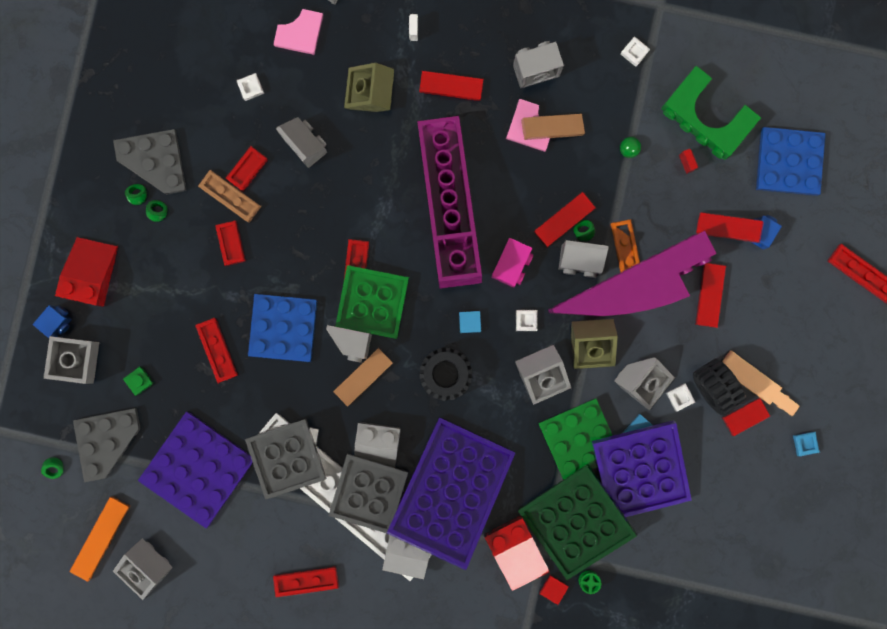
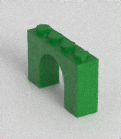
M695 66L661 109L667 118L676 120L683 131L692 133L698 143L703 146L707 145L712 149V153L717 158L726 160L761 117L744 105L724 127L710 128L701 123L695 113V102L712 78Z

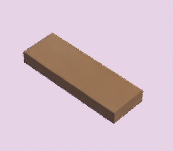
M582 114L526 117L521 120L524 140L573 137L585 134Z
M209 170L198 185V187L248 223H250L261 208L259 204L212 170Z
M378 348L333 392L349 406L393 362Z

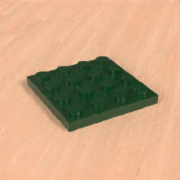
M588 464L518 510L566 580L637 537L634 528Z

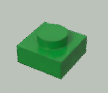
M142 366L123 379L135 396H138L154 384Z

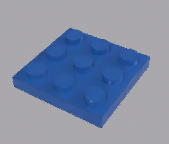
M763 127L761 129L756 190L820 195L825 133Z
M254 294L248 356L311 362L317 300Z

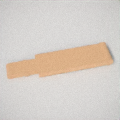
M731 350L722 362L733 372L741 385L770 405L773 402L779 409L784 410L791 416L796 413L800 406L791 400L789 396L780 392L782 387Z

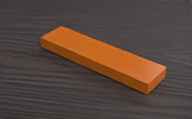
M625 220L611 223L620 272L640 263L632 221ZM628 225L629 235L620 230L618 226Z
M113 496L109 498L69 572L87 582L91 580L130 505Z

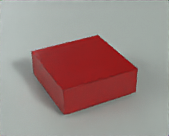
M687 149L679 155L686 174L698 168L691 149Z
M549 575L539 593L558 605L569 586Z

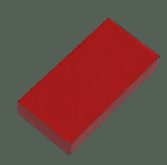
M250 146L226 179L243 192L268 159Z
M237 221L215 225L224 265L228 266L245 262Z
M757 398L722 417L731 435L735 436L769 418L770 415L761 398Z

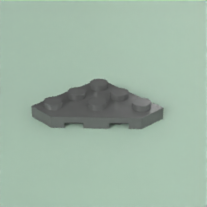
M175 129L113 140L116 160L166 195L187 191Z
M137 408L73 420L84 482L105 479L109 476L117 461L120 460L129 447L128 445L141 429Z

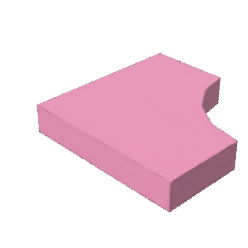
M302 9L300 16L294 22L277 26L273 45L279 48L315 55L323 13Z
M519 99L506 139L544 152L546 151L550 138L524 140L521 123L523 118L539 117V105Z

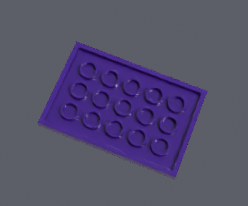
M439 418L388 528L387 534L466 570L515 452Z

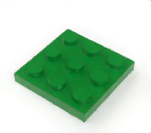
M347 265L335 327L397 339L409 277Z
M596 398L538 423L563 479L586 464L591 469L596 468L597 464L592 441L613 436Z

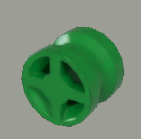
M585 570L579 575L578 582L585 593L595 594L600 590L601 579L597 573L592 570Z

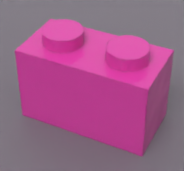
M509 238L491 278L513 288L516 283L520 285L525 275L522 272L524 265L529 266L533 258V254L530 253L532 248Z

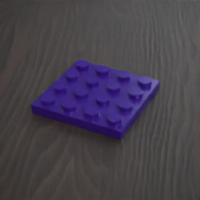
M186 411L138 481L207 529L253 462L249 453L189 411Z
M674 420L592 441L600 482L625 517L692 501L677 424Z

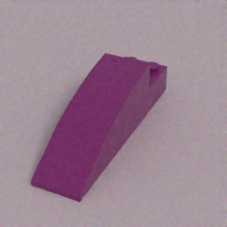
M459 116L417 121L439 288L482 283V272Z
M705 231L694 234L548 309V311L554 314L610 316L651 310L677 302L690 296L680 275L691 272L694 265L695 267L702 266L712 261L711 256L717 253Z

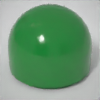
M627 137L620 144V152L626 158H634L641 151V143L635 137Z
M133 184L125 190L127 200L133 205H141L147 199L146 188L141 184ZM136 189L141 190L138 194H132Z
M158 200L150 201L146 205V215L151 221H162L167 215V206ZM155 206H160L162 208V211L154 212L152 208Z
M582 220L575 225L574 233L577 239L587 242L594 237L595 227L591 221ZM580 227H589L586 232H579Z
M50 457L43 462L41 473L46 478H59L63 474V462L57 457ZM54 467L58 469V472L51 473L48 468Z

